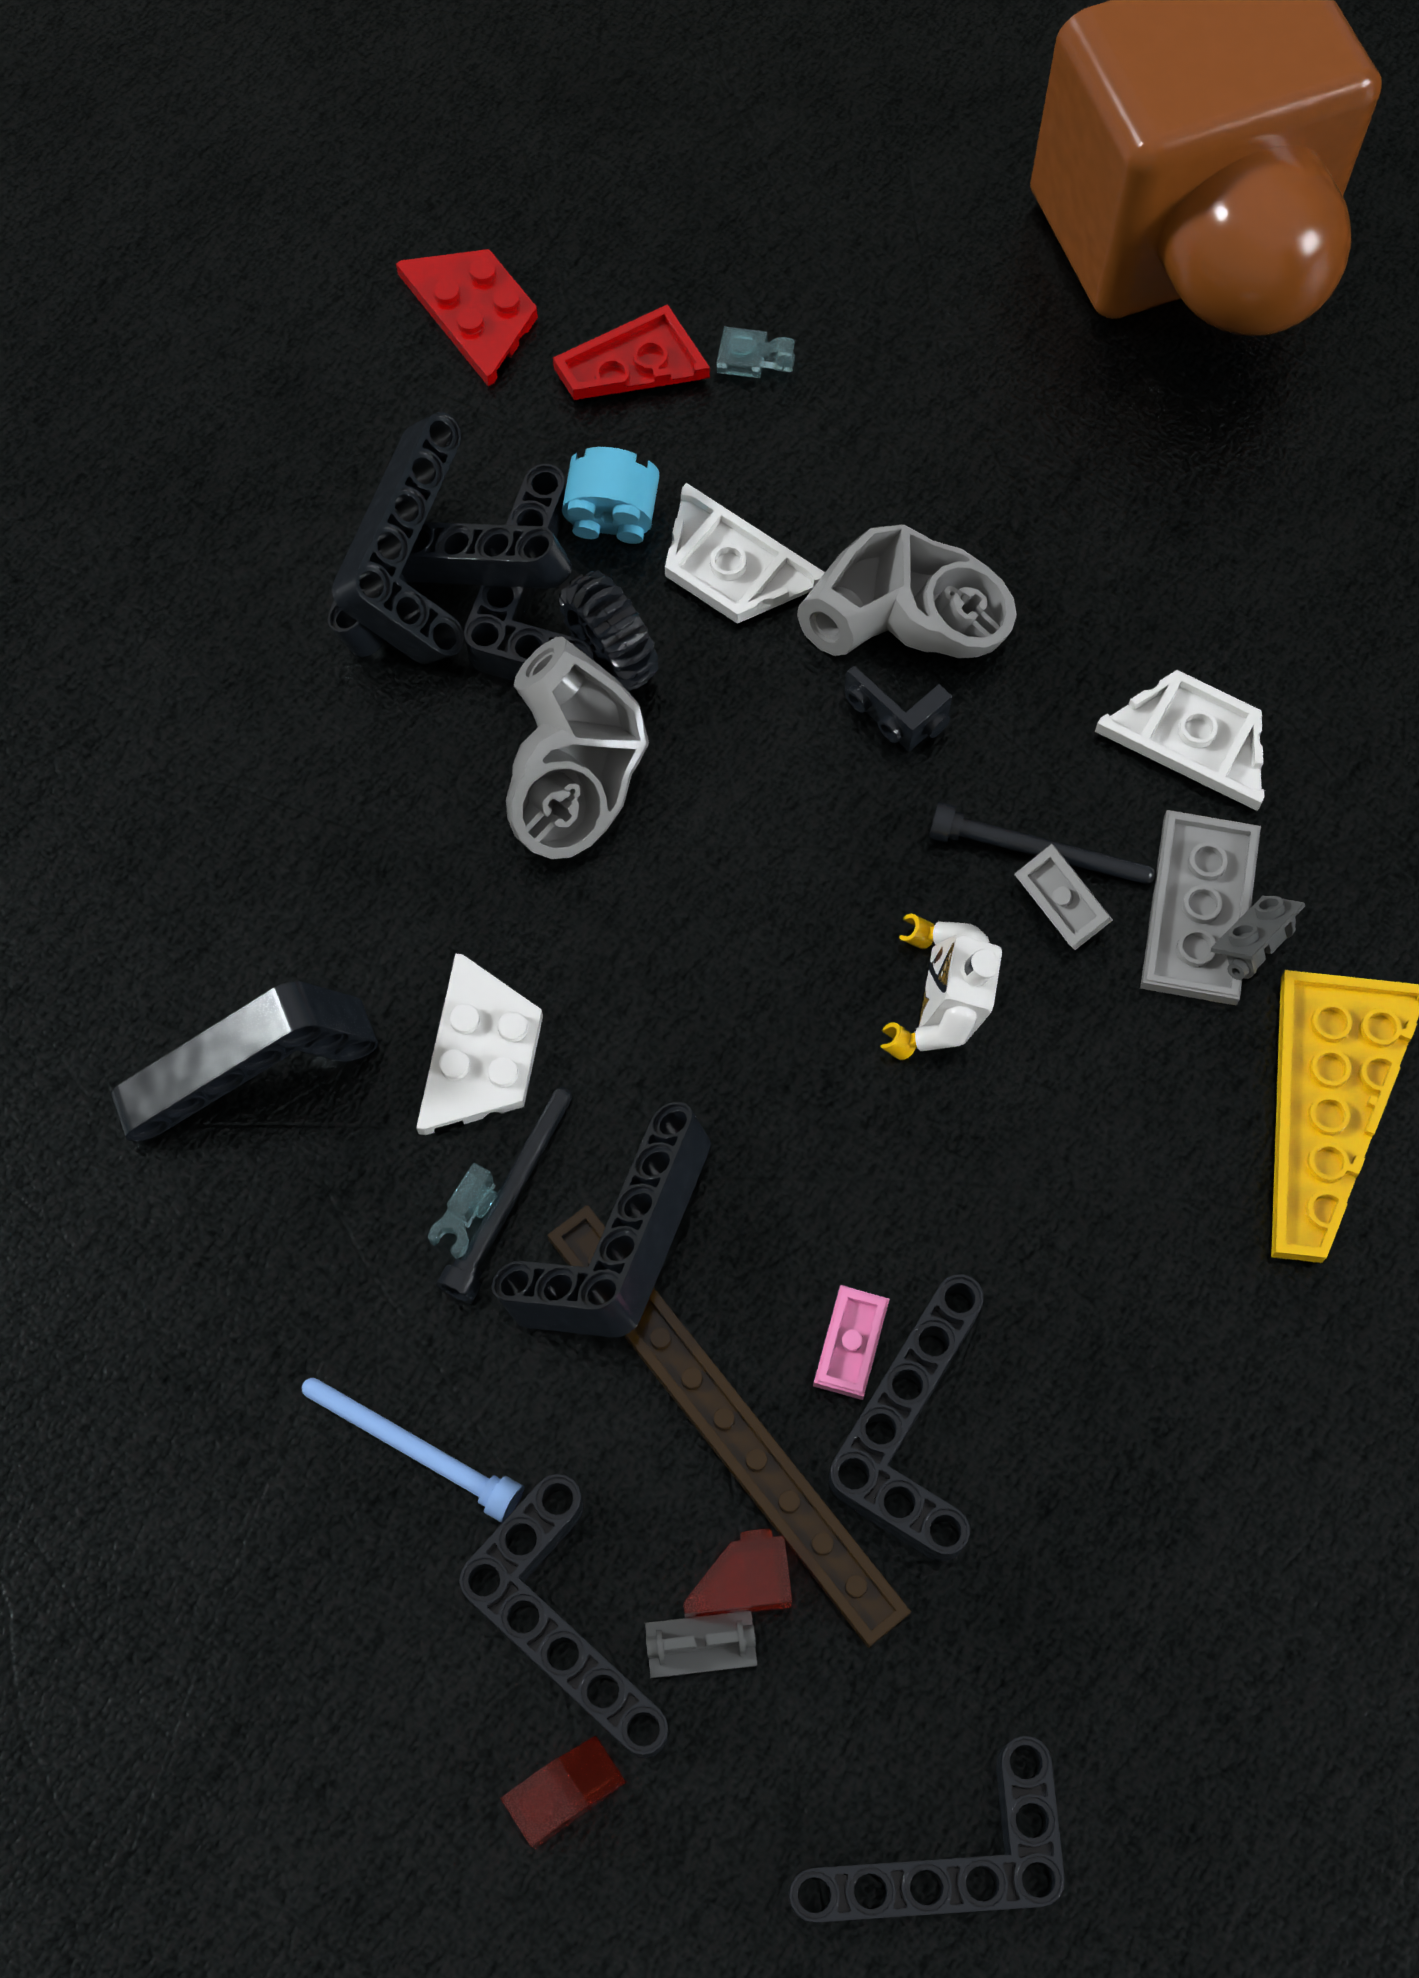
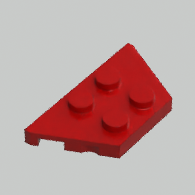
M489 249L401 260L396 263L400 278L487 386L494 384L498 378L497 370L506 356L512 357L519 346V340L522 335L528 333L537 320V306Z

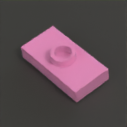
M840 1285L816 1372L814 1387L863 1400L889 1298Z

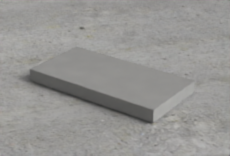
M1170 810L1166 811L1163 820L1140 989L1237 1005L1240 1000L1242 980H1236L1228 973L1229 963L1227 955L1211 952V947L1251 908L1261 826Z

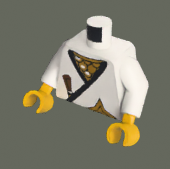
M908 914L904 917L903 920L915 925V929L909 936L900 935L899 938L920 949L928 948L933 942L935 946L932 948L919 1027L915 1033H910L895 1022L885 1025L882 1030L883 1033L893 1040L888 1044H882L880 1046L882 1049L899 1060H905L913 1054L916 1047L920 1051L961 1046L968 1041L990 1015L994 1006L1002 948L990 944L988 937L978 927L967 923L940 921L934 925L915 914Z

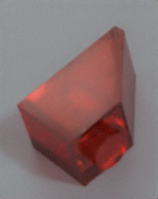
M757 1529L740 1533L741 1541L730 1542L684 1601L685 1618L791 1608L792 1596L784 1536L772 1537L771 1529Z
M595 1735L541 1768L500 1799L529 1845L536 1849L623 1786L626 1781Z

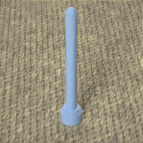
M309 1378L304 1381L302 1392L307 1398L478 1496V1503L485 1507L484 1513L503 1523L517 1507L524 1492V1486L508 1476L500 1479L493 1475L491 1478H488L316 1378Z

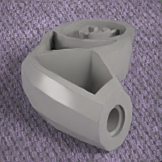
M902 524L870 528L839 554L799 605L797 613L805 636L817 648L833 656L846 655L871 637L889 630L905 646L956 658H973L993 652L1011 633L1017 615L1012 594L1003 580L989 567L961 548L933 541Z
M555 637L536 649L523 663L515 676L514 687L532 711L538 728L519 747L513 763V776L506 797L507 818L515 837L533 853L550 859L570 858L589 848L607 831L624 806L632 773L649 744L638 702L614 676L564 637Z

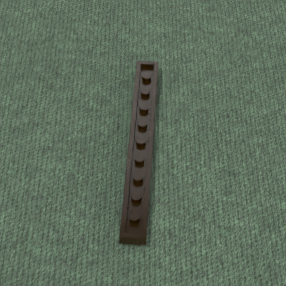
M587 1205L547 1236L550 1243L568 1265L588 1267L605 1226ZM653 1288L638 1325L630 1333L623 1336L862 1641L870 1648L910 1615L911 1611Z

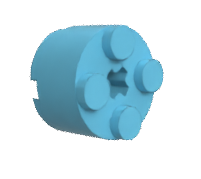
M587 448L585 457L579 459L577 453L574 454L570 461L562 507L563 516L573 524L572 532L584 539H596L599 537V533L616 535L620 541L625 543H641L644 533L652 525L660 476L658 468L649 460L646 468L636 462L637 454L619 448Z

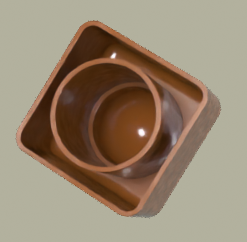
M1110 0L1085 8L1067 20L1056 38L1030 188L1097 313L1106 318L1118 319L1182 299L1197 317L1215 328L1237 335L1258 336L1284 331L1301 323L1321 308L1338 286L1348 262L1351 249V222L1343 195L1381 93V76L1335 0Z

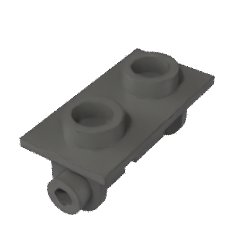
M1263 895L1211 947V952L1227 955L1229 963L1227 970L1234 979L1251 978L1256 973L1257 968L1266 960L1265 953L1272 954L1286 938H1290L1295 933V917L1305 907V903L1282 899L1278 896Z
M751 1611L645 1623L650 1678L757 1666L756 1642Z

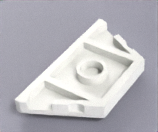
M687 483L682 487L681 503L672 532V544L668 550L665 564V576L737 624L809 593L824 575V571Z
M1176 670L1160 680L1155 688L1142 691L1130 699L1129 705L1111 716L1107 713L1097 723L1095 732L1256 811L1261 806L1264 799V789H1261L1263 746L1260 744V734L1262 732V712L1260 709Z
M455 954L416 1127L418 1134L421 1135L435 1133L434 1129L459 1121L467 1124L481 1120L492 1112L505 1113L522 1108L525 1105L543 1019L542 1010L462 954Z

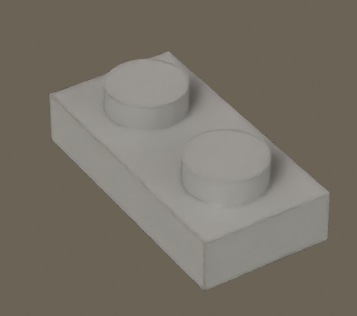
M1053 844L1015 873L1018 880L1074 950L1113 921Z

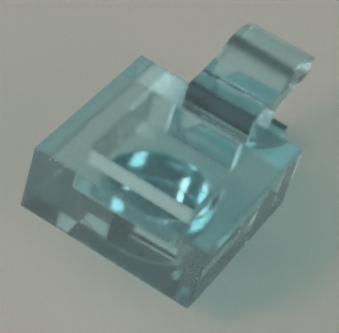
M724 327L717 358V373L760 378L762 367L781 372H792L795 361V354H793L795 340L787 337H778L768 342L766 331Z
M473 1163L446 1204L448 1207L446 1213L439 1221L433 1224L429 1231L428 1239L434 1246L437 1245L440 1238L446 1233L457 1235V1241L450 1250L452 1256L457 1259L468 1248L469 1238L466 1227H470L476 1216L483 1218L496 1197V1192L493 1191L495 1184L490 1171Z

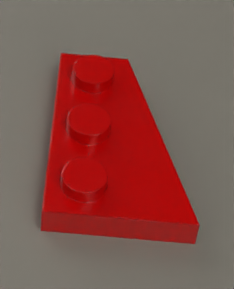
M668 304L553 357L554 369L574 400L710 378L709 365Z

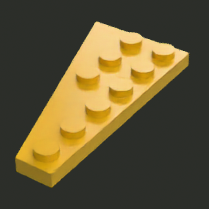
M1285 970L1282 974L1280 986L1271 1257L1322 1263L1327 1258L1347 1207L1351 1190L1363 1166L1368 1146L1376 1132L1399 1073L1406 1048L1416 1029V1022L1419 1017V984Z

